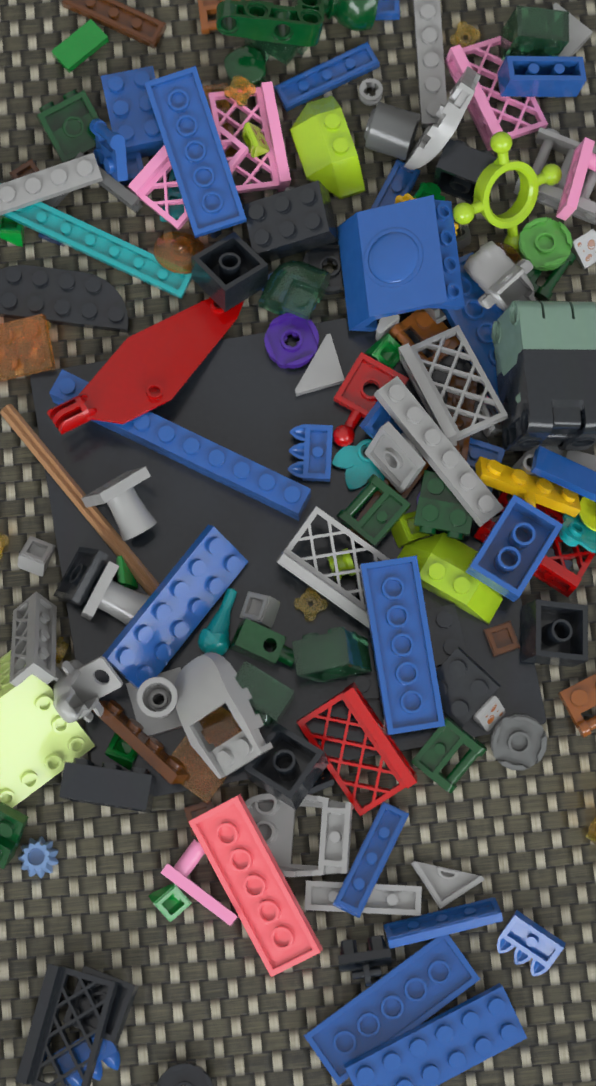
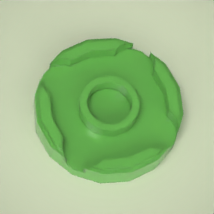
M549 217L535 218L527 223L520 233L518 241L519 255L522 259L529 260L533 265V269L541 271L555 270L563 265L570 256L573 241L570 231L562 222H557Z

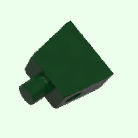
M247 618L239 623L229 646L230 650L269 666L279 661L291 667L298 653L297 650L284 645L287 637ZM264 642L270 644V652L265 651L263 647Z

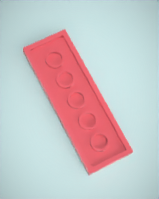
M241 794L190 820L191 828L270 976L272 977L321 953L323 948Z

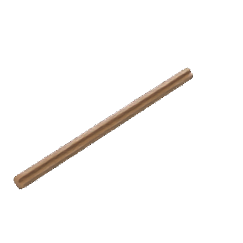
M12 404L3 407L0 411L2 417L115 555L123 557L134 578L146 593L151 596L160 585L125 541L122 540L121 536L96 506L86 508L81 499L86 495L15 407Z

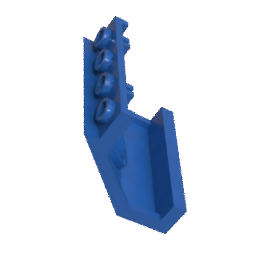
M434 195L359 211L337 227L349 331L373 332L378 326L377 319L427 308L460 310L465 307L451 201L434 200Z

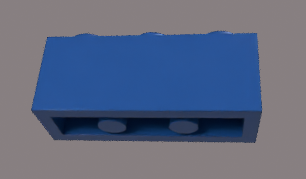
M506 56L497 73L501 97H577L587 81L583 57Z

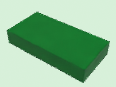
M90 19L55 47L51 53L66 71L70 73L104 46L109 39L95 22Z

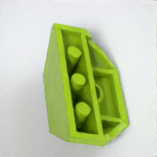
M333 96L307 103L290 129L306 179L310 182L319 180L338 199L365 192L358 154L340 105Z
M444 532L404 545L397 557L417 556L423 588L451 604L454 603L456 607L488 625L503 600L500 593L465 572L478 551L456 539L447 537V534Z

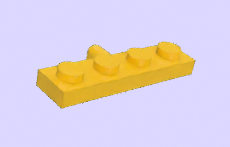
M481 456L475 463L476 474L486 486L516 495L535 508L536 504L575 518L581 511L579 494L547 479L529 475L521 469H514L496 460H490Z

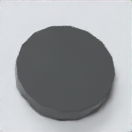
M512 713L502 717L494 725L490 734V748L493 756L502 766L511 770L523 771L542 760L547 749V736L543 727L535 718L524 713Z

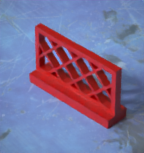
M502 491L497 500L505 508L508 503L506 498L508 493ZM536 504L537 509L563 524L562 514ZM492 518L479 527L474 535V538L482 543L495 524ZM556 537L552 543L556 556L548 557L545 555L533 576L568 598L578 587L583 574L596 553L589 551L580 552L577 545L572 547L574 553L562 555L559 542L563 541L560 537ZM576 559L579 568L577 574L566 568L564 560Z
M355 682L296 721L308 741L319 749H324L325 740L342 744L339 758L327 756L325 753L329 762L327 769L350 803L354 805V809L359 816H362L407 787L408 789L417 783V774L391 735H387L386 728ZM340 700H343L349 709L347 719L330 716L332 706ZM326 709H328L327 715L320 714ZM351 713L356 719V721L350 720ZM313 718L326 720L324 733L311 732L306 722ZM329 721L346 724L343 739L326 735ZM349 725L363 729L365 732L363 743L346 739ZM367 737L369 738V740L371 741V743H372L373 745H371V744H366ZM316 738L322 739L321 746L316 740ZM345 744L362 748L359 762L342 759ZM365 749L375 750L381 756L379 766L362 763ZM383 761L388 766V768L382 767ZM332 762L338 763L337 769ZM341 764L358 767L355 781L345 780L339 774ZM361 768L378 771L375 786L358 782ZM381 772L393 774L398 784L390 789L379 787ZM348 785L354 787L353 793L348 787ZM357 787L374 791L372 801L361 806L355 797ZM377 792H382V793H383V794L379 795L378 797H376Z

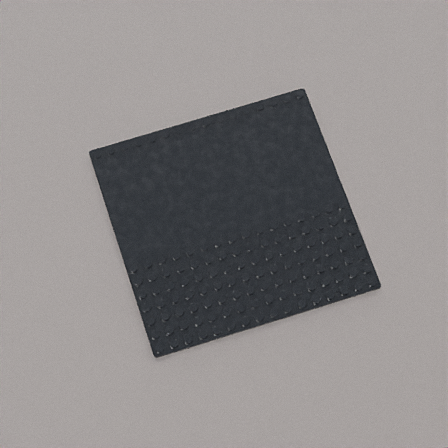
M415 311L398 314L400 316L399 323ZM348 317L314 323L319 334L318 349L325 336L331 333L344 379L360 353H365L377 342L375 339L376 330L373 332L349 331ZM447 318L442 321L449 329L452 328ZM411 329L405 332L415 344L421 342ZM266 332L220 340L173 399L150 411L310 488L311 498L298 521L93 421H89L61 435L47 414L49 409L58 405L53 402L49 392L61 370L63 369L90 382L108 360L32 374L30 381L39 437L86 495L126 471L146 466L151 476L135 485L134 489L157 523L145 532L126 540L125 543L159 584L209 524L214 526L248 561L228 587L237 591L230 615L229 640L232 641L239 623L244 620L239 618L248 591L271 596L280 602L273 627L266 628L287 637L284 645L298 651L291 667L279 661L269 666L230 649L222 656L236 671V680L241 688H248L252 699L249 700L255 715L260 714L264 726L259 728L264 740L274 726L279 723L308 741L296 721L347 687L346 643L372 642L370 628L276 562L278 556L287 547L315 506L341 523L336 515L341 509L345 510L368 484L367 482L359 489H348L345 481L346 469L332 465L334 456L343 448L337 445L334 440L332 441L330 482L303 481V478L296 477L288 471L289 466L303 461L294 457L289 452V449L296 444L304 443V441L294 438L290 434V430L299 425L313 424L333 425L334 432L336 427L345 424L352 411L334 401V396L342 384L296 396L295 389L311 361L299 368H280L270 359L266 352L264 343ZM288 335L287 341L284 343L294 347L296 342L300 340L298 337L293 338L292 335ZM428 349L422 350L427 358L432 356ZM449 355L439 364L451 368L455 357ZM459 358L455 369L470 372L472 366L470 361ZM399 361L393 370L409 378L401 361ZM434 369L431 378L434 382L445 384L449 373ZM409 378L406 387L426 411ZM369 383L363 388L368 396H374V393L379 389L373 383ZM446 392L443 399L445 404H447L448 392ZM475 401L474 413H476L479 401ZM363 417L360 418L354 428L355 438L349 446H357L362 440L372 439L359 426L364 420ZM483 430L471 435L473 439L488 443ZM430 466L428 471L435 472L433 468ZM45 469L62 578L79 547L101 550L108 555L105 561L106 566L109 561L116 564L117 556ZM423 477L406 499L411 504L406 513L414 512L417 509L416 500L421 491ZM493 488L492 494L498 499V490ZM372 495V496L369 498V500L362 506V508L355 514V516L353 517L354 519H356V518L359 516V514H360V513L362 512V510L365 508V506H366L367 503L370 501V499L373 497V495ZM108 504L96 505L102 515L121 536ZM318 514L311 523L312 535L329 533L327 520ZM500 514L495 515L492 521L496 523ZM474 519L471 535H464L463 540H456L478 551L483 543L474 538L475 533L479 529ZM331 524L332 532L340 531L338 528ZM308 528L302 537L309 536ZM390 530L375 549L389 559H397L403 547L397 546ZM436 530L435 535L443 533L444 531ZM346 534L333 535L335 552L346 548L348 550L352 549L350 538ZM329 536L313 539L316 555L332 552ZM310 539L298 541L291 551L299 557L312 556ZM354 541L355 548L362 547ZM370 551L356 552L358 568H360V564L374 562L373 554ZM350 553L352 561L354 563L353 554ZM326 557L316 559L318 570L321 573H332ZM313 559L305 560L314 567ZM115 573L112 580L117 583V575ZM348 574L342 576L340 580L341 587L345 590L357 589L356 574L353 576ZM101 575L99 577H96L92 585L93 590L96 587ZM333 576L328 577L335 582ZM138 583V589H134V591L148 595ZM422 587L426 610L451 604ZM225 592L160 673L179 667L182 670L189 662L205 654L198 646V637L201 630L208 626L219 610ZM358 592L351 593L353 596L360 600ZM502 595L503 600L489 625L456 607L468 655L501 685L493 696L495 695L506 711L504 716L512 713H524L535 718L540 725H543L546 722V714L535 663L521 662V597L513 602ZM88 600L83 602L82 605L66 602L75 660L85 665L102 656L127 625L97 608L91 621L80 616ZM511 621L520 648L493 657L483 630ZM264 642L263 647L265 651L270 652V644ZM111 665L123 681V685L121 688L99 698V700H113L123 707V713L129 719L136 720L126 683H129V681ZM103 670L95 671V677L98 681L102 683L109 682L110 678L107 672ZM157 696L154 703L161 705L164 702V696ZM381 699L367 700L384 725ZM343 700L332 706L330 716L347 719L349 709ZM226 703L199 720L203 728L201 733L208 744L213 743L215 747H218L242 731ZM326 709L320 714L327 715L328 709ZM91 711L94 715L91 722L85 720L87 735L95 744V747L90 750L94 766L102 767V762L118 764L105 755L115 732ZM443 711L444 720H445L447 717L450 718V717ZM351 713L350 720L356 721V719ZM473 716L462 727L473 738L490 735L492 729L486 732L473 720ZM313 718L306 722V725L311 732L323 734L326 720ZM329 721L326 735L343 739L346 724ZM349 725L346 739L363 743L365 732L361 727ZM183 727L151 736L162 743L164 746L163 750L169 756H175L184 764L183 769L190 775L183 783L170 784L139 754L134 766L149 769L148 771H151V775L157 779L154 797L249 780L244 771L246 765L230 775L218 779L191 746ZM438 727L392 734L391 737L401 751L421 748ZM367 737L366 744H371V745H373V744L371 743V741L369 740V738ZM316 738V740L321 746L322 739ZM325 740L323 750L327 756L339 758L342 744ZM345 744L342 759H360L362 748ZM365 749L363 758L378 756L379 753L375 750ZM123 767L122 769L123 771H131L126 769L125 767Z

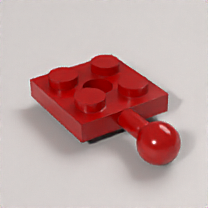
M361 352L334 396L335 402L352 411L345 424L335 428L333 432L334 442L341 447L352 444L355 438L354 428L360 418H365L378 401L375 396L365 394L363 390L365 385L373 383L380 389L398 376L406 386L409 378Z

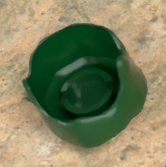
M241 46L231 51L225 57V69L235 90L261 87V83L265 82L266 62L263 54L257 48Z

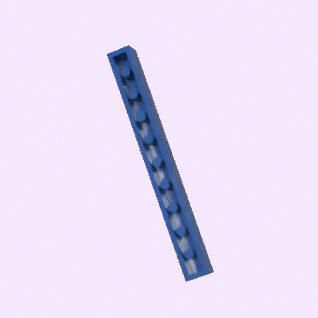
M62 369L49 394L53 402L59 405L78 396L89 382ZM150 411L125 424L91 420L298 521L311 498L310 488Z

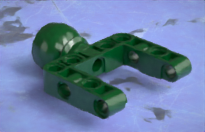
M224 0L216 6V27L220 33L228 36L312 47L319 43L324 15L328 20L334 16L338 23L353 31L371 30L376 17L378 0H292V7L274 5L272 2Z

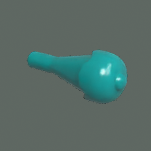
M228 588L226 590L219 610L208 626L201 630L198 637V646L202 652H213L222 656L229 649L231 643L229 640L230 615L237 595L235 589Z

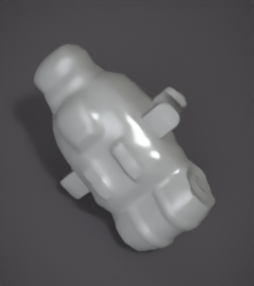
M489 241L481 245L479 250L470 255L465 262L464 269L485 292L478 299L482 307L489 309L496 304L501 310L505 311L514 300L537 301L534 297L533 284L527 276L533 269V265L529 260L521 259L515 264L502 248L493 241Z
M103 656L85 665L75 659L69 662L64 661L61 671L56 667L53 706L60 717L67 723L75 722L81 718L91 722L94 716L91 712L92 710L100 717L104 713V708L98 701L99 698L121 688L123 681ZM103 670L107 672L110 678L109 682L102 683L98 681L95 677V671Z

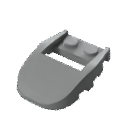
M469 66L466 68L459 81L451 90L446 105H441L435 115L439 117L438 121L432 126H427L403 167L409 170L418 169L430 162L443 149L456 131L474 95L475 87L481 77L480 74Z
M209 652L189 662L179 673L175 682L177 691L176 710L191 746L218 779H221L267 752L273 746L271 742L265 743L259 731V728L264 726L260 714L255 715L249 700L252 699L248 688H241L236 680V671L223 656ZM226 703L242 731L218 747H215L213 743L209 745L201 733L203 728L199 720Z
M270 793L258 794L245 801L284 877L319 876L349 872L352 810L354 807L352 803H343L330 800L327 797L307 794L299 807L322 808L318 866L292 864L295 809Z

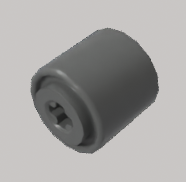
M379 102L376 108L372 109L364 134V140H366L365 148L406 161L415 140L421 114Z

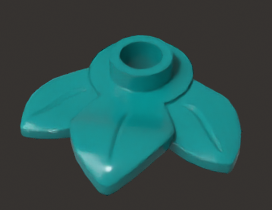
M372 439L362 440L357 446L343 447L333 458L332 465L346 469L345 481L349 490L363 487L372 474L379 477L382 481L386 478L373 462L363 454Z
M564 514L563 527L559 532L561 540L568 546L576 547L580 544L589 552L596 553V532L582 522L579 514L576 518Z

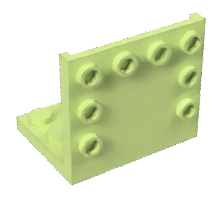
M10 650L0 658V802L13 808L63 771L65 762L73 763L74 758H80L95 747V744L77 720L67 723L56 712L53 706V689L49 684H45L33 674L17 687L9 683Z

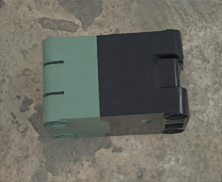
M512 301L511 305L494 321L492 326L498 393L500 401L508 414V419L501 421L504 450L531 451L538 445H558L561 451L587 450L596 443V303L594 301Z

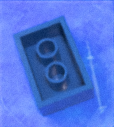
M153 66L101 76L112 132H118L125 138L126 154L140 152L141 158L155 155L164 145L144 82L156 79Z
M513 495L465 572L515 602L521 596L563 527V524L518 496Z

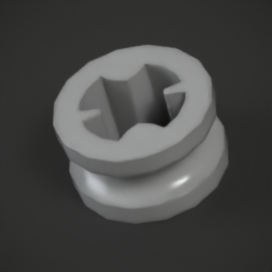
M374 78L362 81L359 87V99L362 103L373 106L380 102L383 92L380 81ZM367 88H372V91L376 89L375 96H370V93L366 95Z

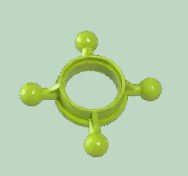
M500 131L495 133L490 140V146L497 153L498 158L488 165L478 177L474 188L473 203L462 202L457 204L453 209V218L458 224L465 225L473 220L475 214L480 213L491 225L507 229L508 235L503 242L504 248L510 254L519 253L518 241L520 236L517 225L523 222L533 210L537 201L539 186L542 184L556 185L562 178V171L556 164H547L542 168L541 173L536 175L535 171L528 164L519 160H509L508 151L512 147V138L508 133ZM515 170L520 178V189L517 199L505 213L495 215L491 210L489 201L493 184L503 173Z

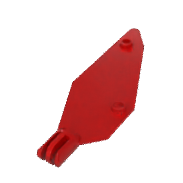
M210 297L128 337L78 396L47 411L49 418L55 427L58 428L60 434L63 435L91 420L125 424L171 401L237 320L244 301L225 312L222 308H217L220 306Z

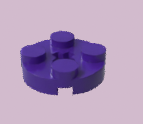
M296 313L282 314L270 323L265 333V349L270 359L280 368L293 369L305 366L313 359L318 350V330L308 318L305 319ZM288 335H292L293 338H299L300 341L296 342V346L291 347L284 343L287 341Z

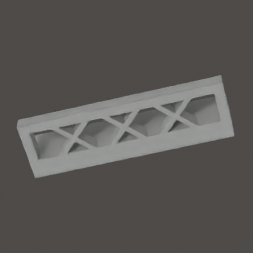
M37 591L13 610L9 683L15 687L32 674L47 685L55 679L57 606Z

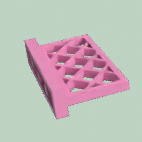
M505 35L461 48V45L451 47L445 59L455 84L468 66L478 74L494 80L491 88L480 85L478 81L474 95L467 107L488 151L492 150L490 146L492 136L497 132L503 131L500 126L501 119L516 125L514 131L508 132L512 139L539 131L540 127L545 129L548 126L535 97H526L525 103L510 97H501L499 92L493 90L496 82H499L497 73L482 68L485 59L500 65L499 71L506 56H514ZM500 45L504 52L503 59L488 53L490 48ZM473 53L482 57L480 66L469 62L466 55ZM490 96L504 102L501 111L490 106ZM507 104L522 110L519 118L504 113ZM524 112L534 115L538 123L531 125L522 121Z
M272 81L262 82L261 87L208 93L210 110L215 122L220 126L228 122L235 127L237 131L233 136L237 138L243 132L245 123L254 119L261 124V131L270 148V151L262 160L257 157H251L248 151L233 168L231 174L236 171L247 179L243 185L236 186L238 194L277 189V192H284L286 187L290 186L291 177ZM256 96L257 105L252 111L240 103L244 97ZM225 99L232 104V107L225 114L216 107V100ZM236 107L248 115L242 124L229 117ZM234 145L222 146L224 153L228 150L230 146L239 151V149ZM245 157L257 164V167L251 174L239 167ZM260 168H263L271 174L272 181L261 182L254 176Z
M215 122L222 146L234 145L239 149L233 157L226 158L230 171H232L249 149ZM163 145L128 187L132 193L139 197L140 201H143L179 231L189 218L185 206L184 213L178 220L170 216L169 206L184 203L182 199L169 200L168 188L178 187L176 181L168 182L167 174L171 171L172 167ZM164 188L165 201L153 202L148 198L154 189Z

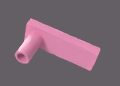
M586 137L574 150L556 217L565 221L577 209L587 169L596 172V154L592 152L595 141Z
M194 839L174 867L167 863L161 874L228 925L232 926L238 915L188 878L205 854L200 843Z

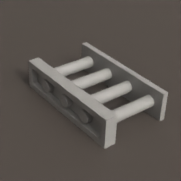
M540 127L535 143L542 146L532 167L536 175L541 173L551 149L565 154L566 157L561 167L562 178L560 182L552 186L540 185L536 202L558 210L574 150L581 142L560 135L554 129ZM593 148V151H592V152L595 153V154H596V148ZM589 169L582 187L577 209L571 216L596 225V203L589 198L596 183V172ZM518 178L514 193L517 195L520 189V178Z

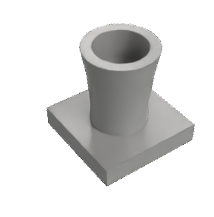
M389 421L380 427L364 452L400 494L411 486L426 464L422 459L421 453L405 433L400 434Z
M146 466L126 471L81 498L86 508L105 503L108 504L123 541L145 532L157 523L134 489L135 485L151 476Z
M109 561L80 616L91 621L97 608L127 625L150 596L114 582L112 579L119 566Z
M181 667L159 673L157 677L147 679L141 684L139 689L130 682L126 683L136 721L143 726L144 729L142 731L148 737L182 727L176 710L177 691L175 688V682L181 672ZM157 696H164V702L161 705L154 703Z

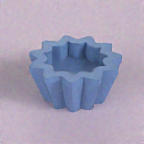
M41 836L37 841L30 838L28 845L21 846L23 853L18 856V859L23 862L21 869L28 870L29 877L37 874L40 878H43L45 872L53 873V866L59 863L55 857L59 850L53 848V841L45 842Z

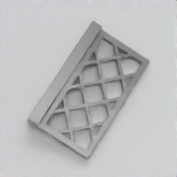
M459 325L413 346L407 343L398 347L399 359L426 411L453 446H457V441L508 419L506 410ZM455 335L460 341L457 351L443 347L445 340ZM428 348L436 351L433 362L421 359L418 352ZM440 353L455 357L451 368L437 364ZM459 358L471 361L473 366L470 373L455 369ZM434 369L449 373L445 384L432 380L431 376ZM453 375L467 379L463 390L449 386ZM471 380L484 385L485 389L482 396L467 392ZM446 392L461 396L457 407L444 403L443 399ZM465 397L479 401L476 413L461 409ZM485 403L495 406L498 414L486 417L480 415V412ZM458 414L472 418L471 426L459 431L455 423Z
M315 506L287 547L278 556L276 562L369 628L356 552L370 551L373 554L374 562L378 561L377 557L382 561L390 559ZM317 514L327 520L329 533L312 535L311 523ZM331 524L338 528L340 531L332 532ZM308 528L309 536L302 537ZM346 534L349 536L352 549L335 552L333 535ZM329 536L332 552L316 555L313 539ZM310 539L312 556L299 557L291 551L298 541ZM354 541H356L363 547L355 548ZM352 553L355 569L338 571L336 555ZM333 556L335 572L321 573L318 570L316 559ZM313 559L314 567L305 560ZM356 573L358 588L351 590L342 588L339 575ZM336 576L337 583L328 577ZM359 592L360 600L351 593Z

